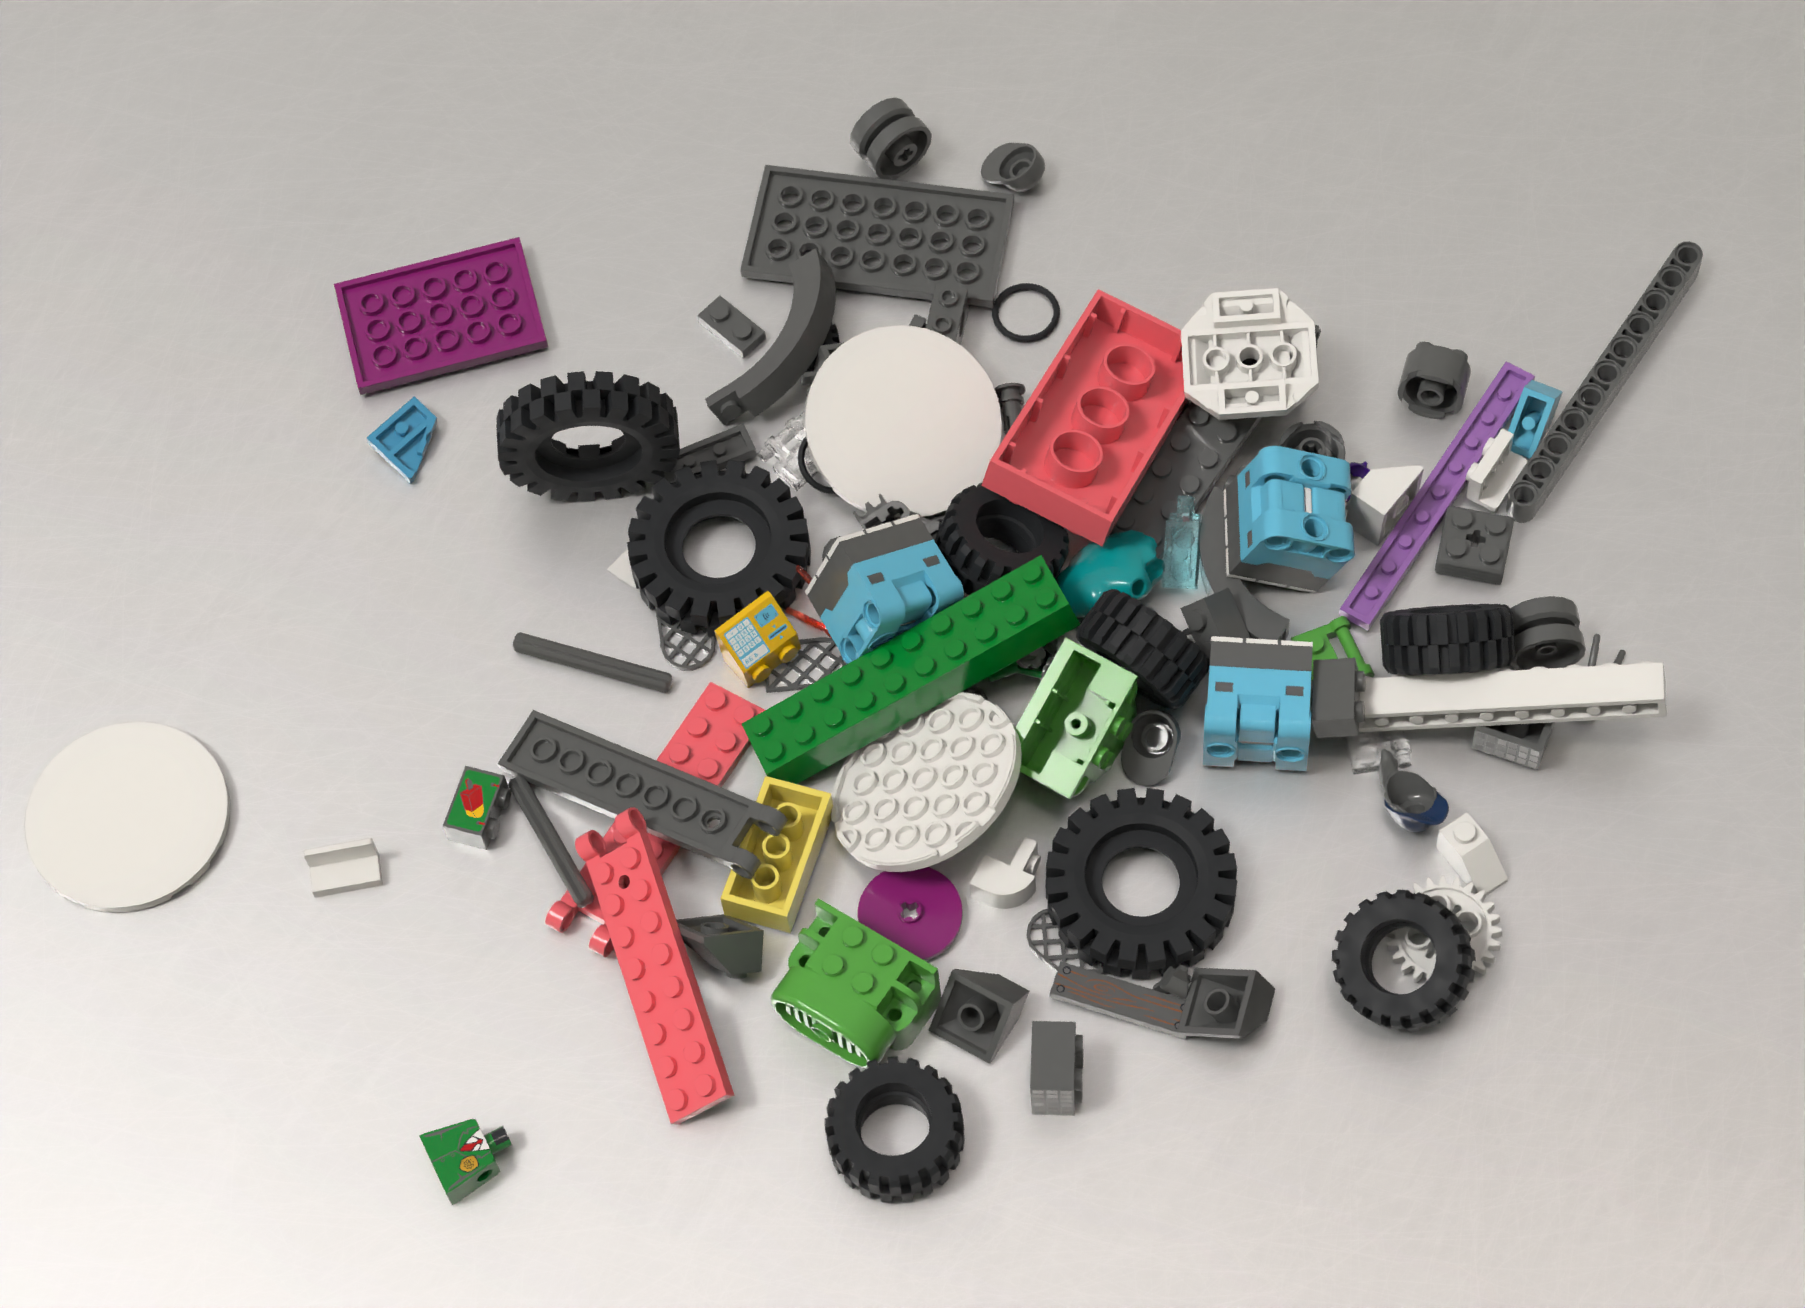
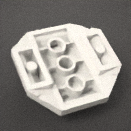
M1280 288L1212 292L1204 301L1203 306L1181 330L1184 395L1187 399L1219 420L1288 415L1319 388L1315 321L1289 300V297ZM1253 358L1258 361L1254 365H1245L1242 363L1245 359Z

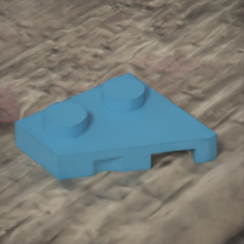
M414 396L366 437L367 443L411 484L415 480L437 425V417Z

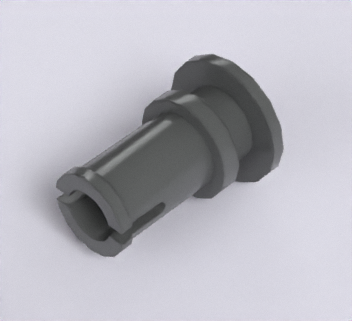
M1005 383L995 387L1000 409H1002L1004 434L1008 433L1022 410L1021 406L1024 404V399L1021 395L1025 393V386L1020 383Z

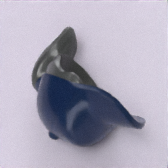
M1382 749L1378 776L1380 784L1385 791L1384 805L1392 819L1400 827L1410 832L1424 831L1431 825L1443 823L1449 812V805L1446 799L1420 775L1408 771H1398L1396 758L1390 751Z

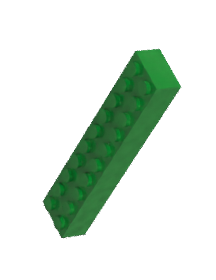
M1040 555L742 723V726L766 775L771 778L798 784L1079 626L1080 623L1046 562Z

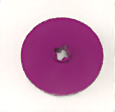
M926 867L906 872H881L864 889L859 900L857 917L858 922L922 960L928 961L942 954L954 942L961 928L963 910L959 893L953 883L939 871ZM906 908L909 911L916 909L917 917L913 919L908 916L904 919L903 910Z

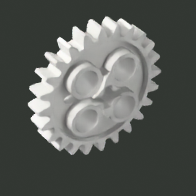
M1441 875L1438 885H1434L1432 879L1427 877V887L1423 889L1414 882L1415 894L1420 892L1429 895L1452 912L1455 907H1460L1461 910L1456 916L1460 919L1461 923L1470 920L1478 925L1475 930L1468 932L1472 939L1470 945L1475 950L1476 961L1472 962V969L1485 975L1486 967L1483 962L1494 964L1495 956L1490 951H1500V942L1494 938L1502 936V928L1495 927V925L1500 923V915L1490 914L1495 909L1494 902L1483 903L1486 898L1484 890L1474 895V885L1472 882L1468 883L1465 888H1461L1459 877L1454 879L1452 885L1447 884L1445 875ZM1400 928L1386 935V937L1393 939L1387 942L1388 951H1397L1392 956L1394 964L1404 962L1401 967L1403 975L1413 970L1414 983L1419 982L1423 977L1428 981L1436 963V950L1432 958H1426V955L1434 947L1433 943L1428 937V940L1421 945L1413 944L1410 938L1416 933L1423 932L1413 928Z

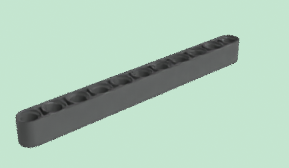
M1690 241L1682 242L1674 248L1512 484L1508 494L1506 513L1509 517H1513L1515 522L1526 523L1535 517L1697 279L1703 251L1696 243ZM1617 355H1623V356H1626L1627 358H1621V357H1618ZM1601 379H1607V380H1610V382H1605V381H1602ZM1584 403H1592L1594 406H1588ZM1567 427H1575L1578 430H1571ZM1551 451H1558L1562 454H1553ZM1535 475H1540V476L1545 477V479H1538V478H1535L1534 476H1535ZM1517 500H1525L1528 503L1522 504L1519 503Z

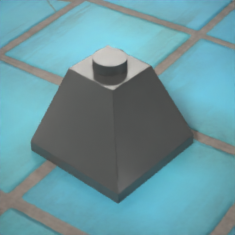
M724 914L676 920L683 942L711 966L726 972L727 977L742 979L747 977V973L762 971L764 930Z
M1194 968L1177 1033L1183 1036L1242 1039L1267 1022L1275 988L1257 970Z
M953 969L928 1031L990 1064L1018 1021L1029 990L999 974Z

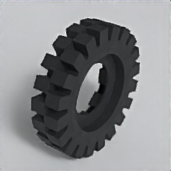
M584 371L567 373L568 383L565 384L556 375L540 379L541 389L531 383L518 390V397L511 395L503 403V409L498 411L496 418L497 453L499 466L503 474L510 475V481L518 487L527 485V491L541 496L551 490V499L567 501L572 492H577L578 501H594L595 492L601 491L605 500L622 497L621 487L631 494L646 489L645 482L655 485L662 478H665L664 471L671 472L676 466V458H679L680 454L678 415L676 407H673V400L667 393L660 394V388L654 384L646 382L639 386V378L626 374L616 383H613V372L596 371L593 381H586ZM581 426L611 427L620 430L624 434L611 441L610 446L601 448L600 444L578 445V449L567 448L566 443L552 439L554 434L559 431Z
M717 460L700 462L701 473L696 475L693 474L689 465L674 471L676 481L674 484L662 478L652 487L653 499L643 496L636 507L638 519L631 518L628 529L630 542H627L628 557L636 588L640 590L642 600L650 610L656 606L657 615L660 619L669 625L679 620L681 631L697 635L700 626H706L708 637H716L714 630L767 591L772 594L780 607L787 610L796 600L795 588L803 589L808 577L807 566H810L811 560L807 520L806 518L804 519L803 507L797 496L791 498L790 487L780 478L771 483L769 471L755 465L750 474L746 473L744 462L728 460L725 471H718ZM717 516H728L742 521L750 528L756 542L754 555L745 568L731 576L713 578L699 574L688 565L684 558V539L690 529L698 522Z
M1135 788L1117 790V800L1110 802L1105 793L1090 800V810L1088 812L1079 807L1068 817V828H1059L1052 841V852L1048 851L1046 862V899L1048 900L1047 910L1052 925L1058 924V936L1068 949L1074 945L1078 948V958L1091 967L1098 960L1103 963L1104 973L1120 977L1122 969L1132 970V979H1150V970L1159 969L1163 977L1169 967L1177 968L1184 961L1189 967H1192L1204 959L1207 947L1213 950L1223 938L1224 927H1229L1234 912L1238 881L1236 880L1237 865L1235 854L1229 853V839L1222 828L1216 831L1213 829L1214 818L1203 808L1193 813L1191 811L1192 801L1178 794L1175 795L1172 802L1164 800V790L1147 788L1146 796L1143 798L1136 797ZM1131 848H1149L1169 858L1176 867L1180 880L1178 894L1171 905L1165 910L1150 916L1129 915L1113 906L1104 893L1102 878L1107 864L1117 854Z

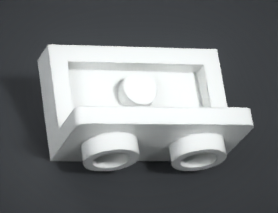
M1503 428L1495 439L1492 437L1488 439L1482 451V460L1479 464L1474 462L1471 465L1465 480L1469 481L1466 498L1493 512L1499 509L1508 495L1512 484L1527 464L1526 458L1511 451L1514 434Z

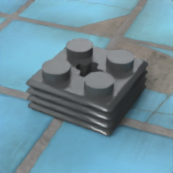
M1448 506L1436 559L1435 572L1500 585L1503 579L1514 518ZM1471 543H1477L1478 547H1472Z

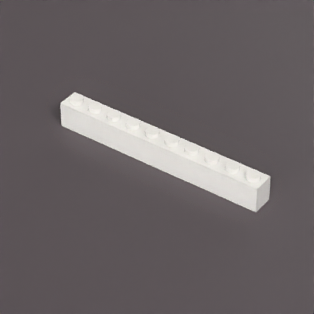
M1641 661L1637 664L1622 665L1605 663L1601 666L1585 667L1581 665L1549 669L1546 667H1533L1530 670L1503 668L1494 672H1461L1457 674H1426L1420 676L1396 674L1383 678L1365 676L1366 690L1365 692H1360V701H1364L1365 722H1359V732L1667 717L1663 662ZM1311 681V693H1310L1311 723H1312L1313 681Z

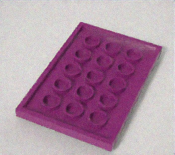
M520 237L334 284L360 395L548 347Z

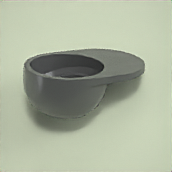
M1006 143L994 149L986 157L981 167V175L989 183L1004 184L1011 190L1024 192L1032 189L1041 180L1045 171V161L1033 145Z
M1151 709L1139 713L1132 720L1133 727L1124 742L1121 754V764L1126 776L1133 782L1144 786L1157 784L1166 778L1171 770L1176 749L1181 740V730L1176 719L1163 710Z

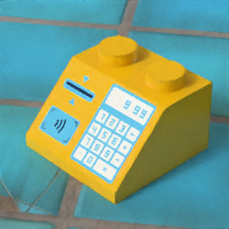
M769 591L714 630L724 662L747 688H750L755 683L763 682L769 677L773 669L782 663L791 661L801 649L797 632Z

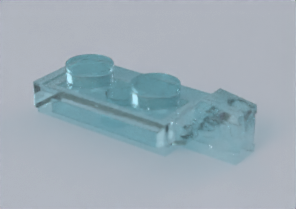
M1178 495L1177 513H1170L1169 520H1166L1163 588L1198 590L1199 547L1202 523L1201 514H1195V497Z

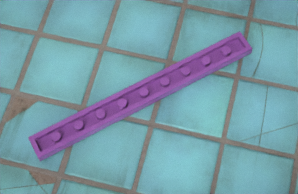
M1507 361L1504 363L1341 606L1339 616H1345L1350 622L1369 631L1445 517L1448 506L1453 505L1468 481L1465 478L1471 465L1474 462L1480 463L1483 458L1482 451L1490 437L1495 439L1501 429L1505 427L1516 410L1524 386L1531 380H1534L1535 375Z

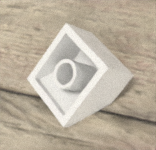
M1418 464L1371 469L1363 479L1358 477L1351 485L1350 500L1345 507L1348 511L1346 522L1353 525V530L1378 546L1398 523L1418 493L1424 468Z

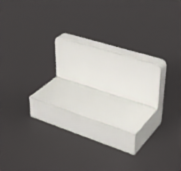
M372 838L304 850V858L310 869L312 893L315 898L383 885L380 856Z

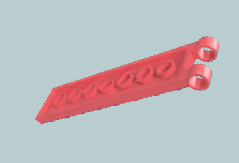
M710 682L656 761L722 787L751 745L742 723L765 710ZM614 821L603 837L607 854L627 843L626 839L618 832ZM648 833L661 875H663L681 847ZM585 863L580 873L592 892L594 901L591 904H587L585 908H579L567 890L561 900L556 901L550 908L545 924L563 933L568 929L578 911L601 923L590 939L589 949L607 957L614 947L587 864ZM626 876L624 879L625 889L630 884V879L628 876Z
M630 807L615 817L616 828L621 836L626 839V844L607 854L606 844L602 836L597 831L590 830L576 838L575 848L579 856L587 864L671 1124H681L733 1097L734 1092L646 830L645 819L638 809ZM626 876H628L630 879V884L625 889L624 879Z

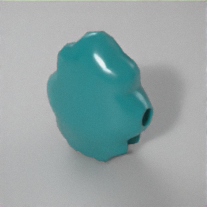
M1128 530L1108 536L1103 546L1092 542L1079 550L1070 560L1068 567L1060 572L1056 579L1076 617L1085 618L1105 591L1117 589L1121 593L1124 592L1137 600L1146 597L1152 590V587L1163 578V571L1165 569L1164 560L1158 559L1155 549L1157 543L1155 539L1143 532Z

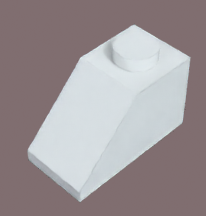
M1468 812L1439 830L1436 848L1466 884L1473 883L1474 894L1484 890L1485 895H1488L1508 881V877L1489 837Z

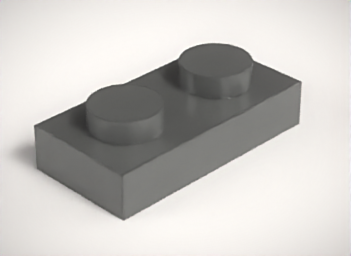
M718 296L697 315L698 322L743 359L766 339L764 330L722 296Z

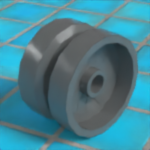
M894 97L873 105L860 117L850 134V144L863 160H866L869 167L879 178L893 179L905 174L918 164L931 144L932 134L928 127L919 118L915 117L912 110L902 99Z
M1554 596L1539 597L1521 602L1510 608L1513 612L1516 657L1511 665L1514 670H1530L1533 667H1546L1548 669L1565 668L1576 664L1584 657L1586 651L1583 634L1579 630L1580 619L1578 609L1572 600Z

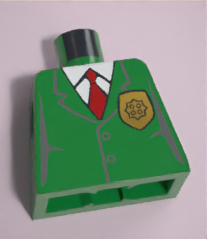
M476 1119L466 1120L419 1135L451 1205L458 1203L498 1175L500 1169L493 1155L512 1146L503 1126L483 1135Z

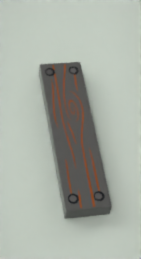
M1060 961L1050 991V998L1186 1040L1187 1036L1177 1033L1186 1000Z

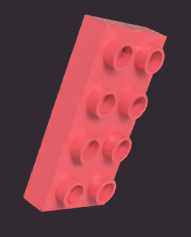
M1098 289L992 456L981 486L1007 498L1016 505L1023 506L1068 529L1073 534L1103 546L1189 401L1184 395L1181 330Z

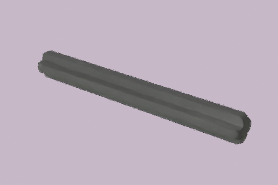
M522 632L517 633L513 640V648L516 652L664 693L669 691L672 684V675L664 671Z
M517 775L515 778L510 779L508 783L509 788L574 902L579 908H585L587 904H591L594 901L592 892L530 784L525 778Z

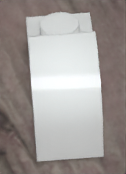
M1025 836L1010 865L984 855L969 883L971 898L999 909L1014 908L1028 901L1036 891L1034 874L1041 861V856L1038 855V842Z

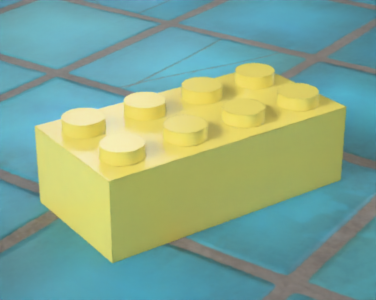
M765 776L756 802L779 810L787 817L788 821L779 836H772L761 830L757 825L752 824L739 848L753 853L759 858L761 864L752 879L744 878L731 869L720 899L724 915L791 933L831 821L833 801L831 793Z

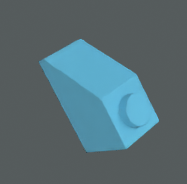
M1531 380L1524 386L1508 429L1509 432L1514 434L1512 452L1529 459L1532 457L1550 427L1563 391L1535 380Z

